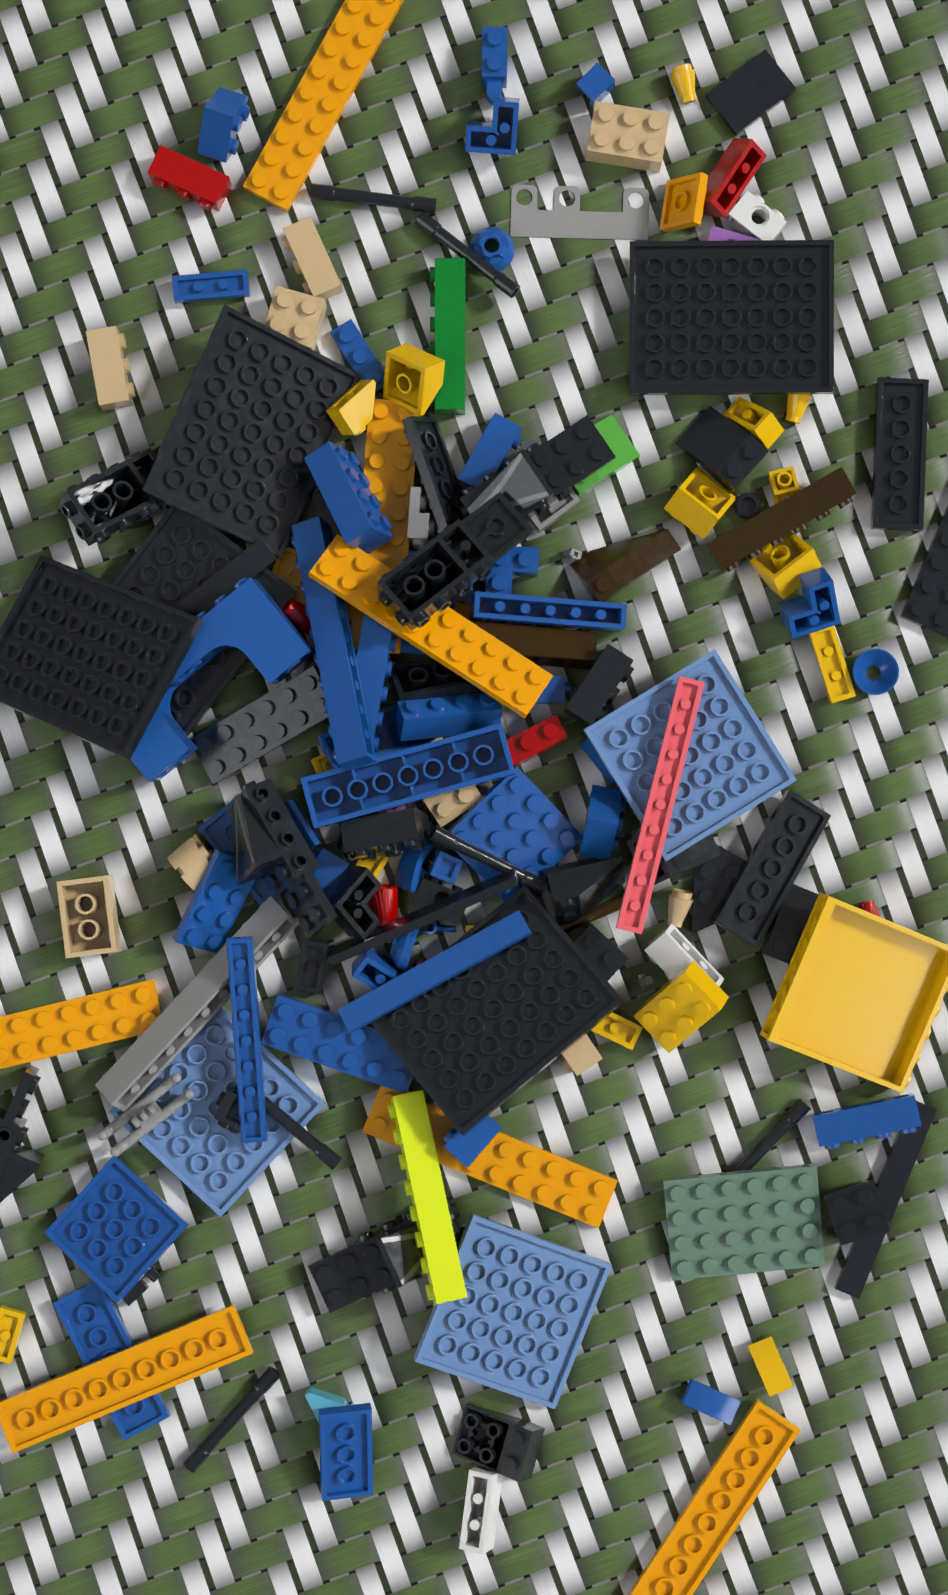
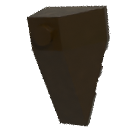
M668 529L591 550L583 555L580 560L578 559L570 564V567L594 601L606 602L679 552L681 548Z

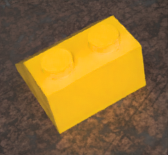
M408 343L386 351L383 398L392 400L394 404L417 415H424L443 385L445 360Z
M697 467L678 488L664 509L674 519L687 526L693 534L698 535L704 540L737 497Z
M792 531L785 534L786 540L772 547L769 543L761 548L763 550L762 554L751 560L748 556L746 557L768 587L783 600L801 586L799 574L822 567L814 549Z

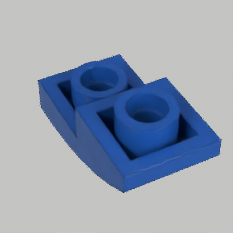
M434 845L425 846V850L421 852L403 851L394 885L398 886V889L412 893L415 892L426 873L421 865Z
M690 1378L681 1400L682 1404L729 1425L732 1424L741 1402L737 1398Z

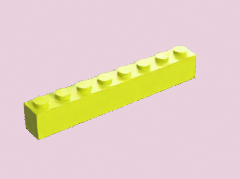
M420 1090L393 1096L391 1104H388L390 1119H395L397 1129H393V1135L396 1145L400 1144L402 1154L398 1155L401 1170H406L407 1180H404L406 1195H411L413 1206H409L412 1222H417L418 1232H415L417 1248L422 1247L424 1258H420V1264L423 1274L428 1275L429 1284L426 1285L428 1300H433L435 1306L467 1298L424 1092Z

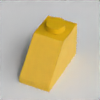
M374 379L360 380L326 410L342 435L358 436L366 430V425L372 420L376 389Z
M740 396L723 414L750 433L766 449H769L784 432V429L771 411Z

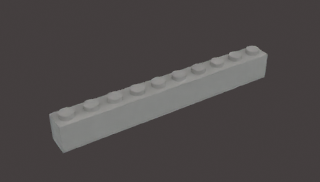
M270 896L243 923L242 927L233 937L253 936L255 968L257 970L297 927L299 922L282 904ZM226 943L95 1084L111 1105L125 1112L230 999Z

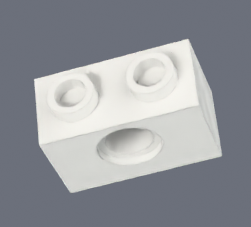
M748 190L729 212L726 222L739 233L760 240H775L787 223L781 212L776 209H770L764 204L765 201L761 196L756 193L752 194ZM752 216H760L764 223H754Z

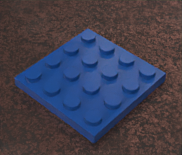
M514 765L515 775L501 778L447 831L524 871H529L542 878L545 876L544 869L555 866L583 836L526 775ZM457 852L484 881L501 874ZM518 882V886L498 895L505 901L523 885Z
M117 1156L112 1157L44 1233L118 1304L190 1224Z

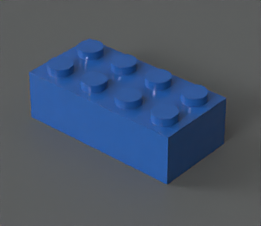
M328 441L304 458L347 545L356 549L359 548L370 554L394 538L390 531L392 526L389 520L382 515L379 509L381 507L380 501L371 493L369 489L370 481L364 473H361L358 466L360 461L355 453L349 452L342 446H337Z

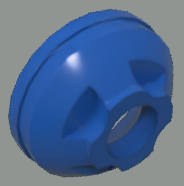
M486 227L479 230L471 239L469 248L498 271L505 270L511 264L514 257V244L506 231L497 227ZM496 240L499 243V249L494 253L487 252L484 248L486 241Z
M867 650L860 654L853 664V681L864 693L870 695L884 694L890 691L898 680V663L885 650ZM869 666H875L880 671V676L876 681H871L866 677V669Z
M419 929L394 939L389 956L392 957L397 969L406 972Z

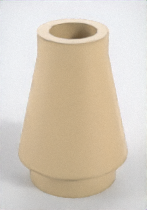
M677 888L672 889L668 901V925L672 923L675 927H682L683 921L693 902L691 892Z

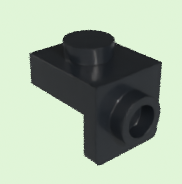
M231 1087L227 1092L222 1091L215 1103L219 1108L214 1118L219 1120L218 1125L227 1130H231L232 1127L238 1129L240 1126L239 1120L228 1115L238 1096L237 1090Z

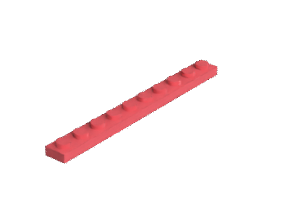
M682 676L678 677L615 928L642 934L705 682Z

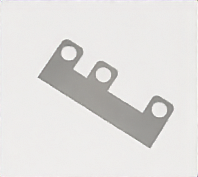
M515 185L512 187L510 237L648 240L649 192L645 188H626L624 190L623 212L580 211V189L576 186H558L555 188L554 210H537V188L534 185ZM522 189L529 190L532 194V201L528 205H521L517 202L516 195ZM568 190L575 195V202L571 206H563L560 203L559 196L563 191ZM637 192L644 197V203L640 208H632L629 205L628 197L630 194Z

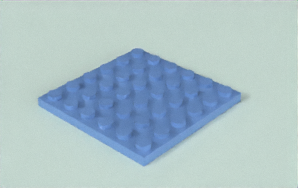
M715 649L583 730L642 824L678 677L682 676L705 682L661 855L665 862L797 781Z
M223 1006L130 1106L132 1107L174 1073L181 1074V1081L155 1102L163 1109L187 1089L194 1091V1097L138 1141L220 1217L294 1138L292 1134L267 1113L268 1140L265 1142L241 1143L240 1126L238 1129L232 1127L231 1130H227L217 1124L219 1120L215 1119L214 1116L219 1106L215 1105L222 1091L227 1092L230 1087L235 1089L234 1087L237 1085L232 1015ZM261 1044L265 1096L304 1127L326 1102L265 1045ZM238 1096L228 1114L239 1120ZM114 1106L108 1113L116 1119L124 1111ZM131 1120L123 1126L130 1133L137 1129Z
M471 1213L457 1247L467 1298L433 1307L413 1359L420 1364L556 1409L612 1265L601 1259Z

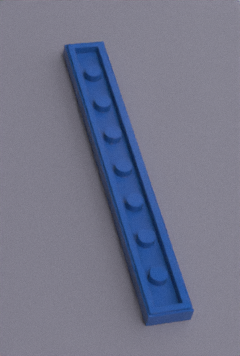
M518 910L337 1010L348 1032L351 1034L532 933Z
M253 936L227 937L226 945L241 1143L265 1142L268 1140L254 941Z

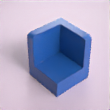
M597 62L577 82V87L590 99L589 106L594 109L595 101L601 102L614 89L615 79Z
M435 849L434 854L436 857L429 874L454 884L463 861Z

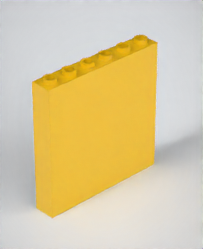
M820 892L760 1035L771 1042L903 1093L905 1087L911 1081V1072L914 1065L921 1057L922 1046L931 1034L933 1020L941 1010L942 999L945 993L948 992V945Z

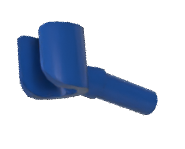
M433 922L428 924L427 931H419V933L422 935L440 931L455 933L456 926L440 925Z

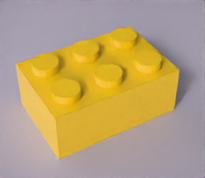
M693 960L648 998L633 1017L670 1053L723 1008L729 996Z

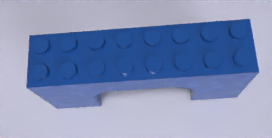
M251 577L248 580L246 578L241 579L233 586L235 590L230 595L226 596L224 594L213 603L215 606L208 613L203 611L196 616L203 621V624L131 757L132 762L149 782L160 781L198 749L173 718L170 701L175 689L219 652L233 647L240 649L247 655L268 683L276 685L315 653L314 649L287 618L285 613L282 612L259 581Z

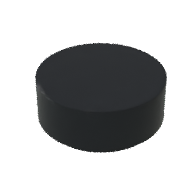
M753 493L741 494L734 504L736 514L743 519L754 517L760 510V500Z

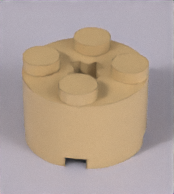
M197 834L190 837L167 857L175 870L178 869L182 875L181 878L194 891L200 883L214 853L212 850L208 851L204 847V842Z

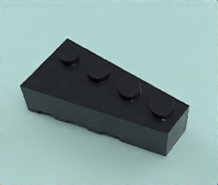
M436 660L435 664H420L419 661H409V665H397L396 662H393L391 677H388L396 705L398 701L485 693Z

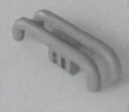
M180 1073L171 1075L98 1132V1139L103 1141L130 1120L137 1128L111 1148L110 1154L113 1157L122 1154L194 1097V1091L187 1089L163 1109L155 1102L181 1081L182 1076Z

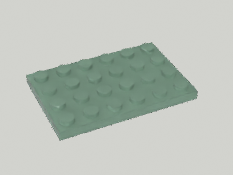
M815 1163L662 1178L672 1281L825 1266L818 1174Z

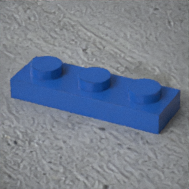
M247 269L172 276L175 304L250 297Z
M350 319L330 332L331 337L352 370L362 375L360 380L374 379L376 382L375 395L382 391L385 371L353 321Z

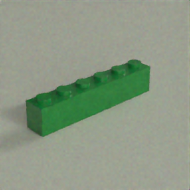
M435 258V267H430V282H435V292H430V307H435V317H430V332H435V342H430V354L445 360L443 385L431 402L430 407H435V415H465V258Z

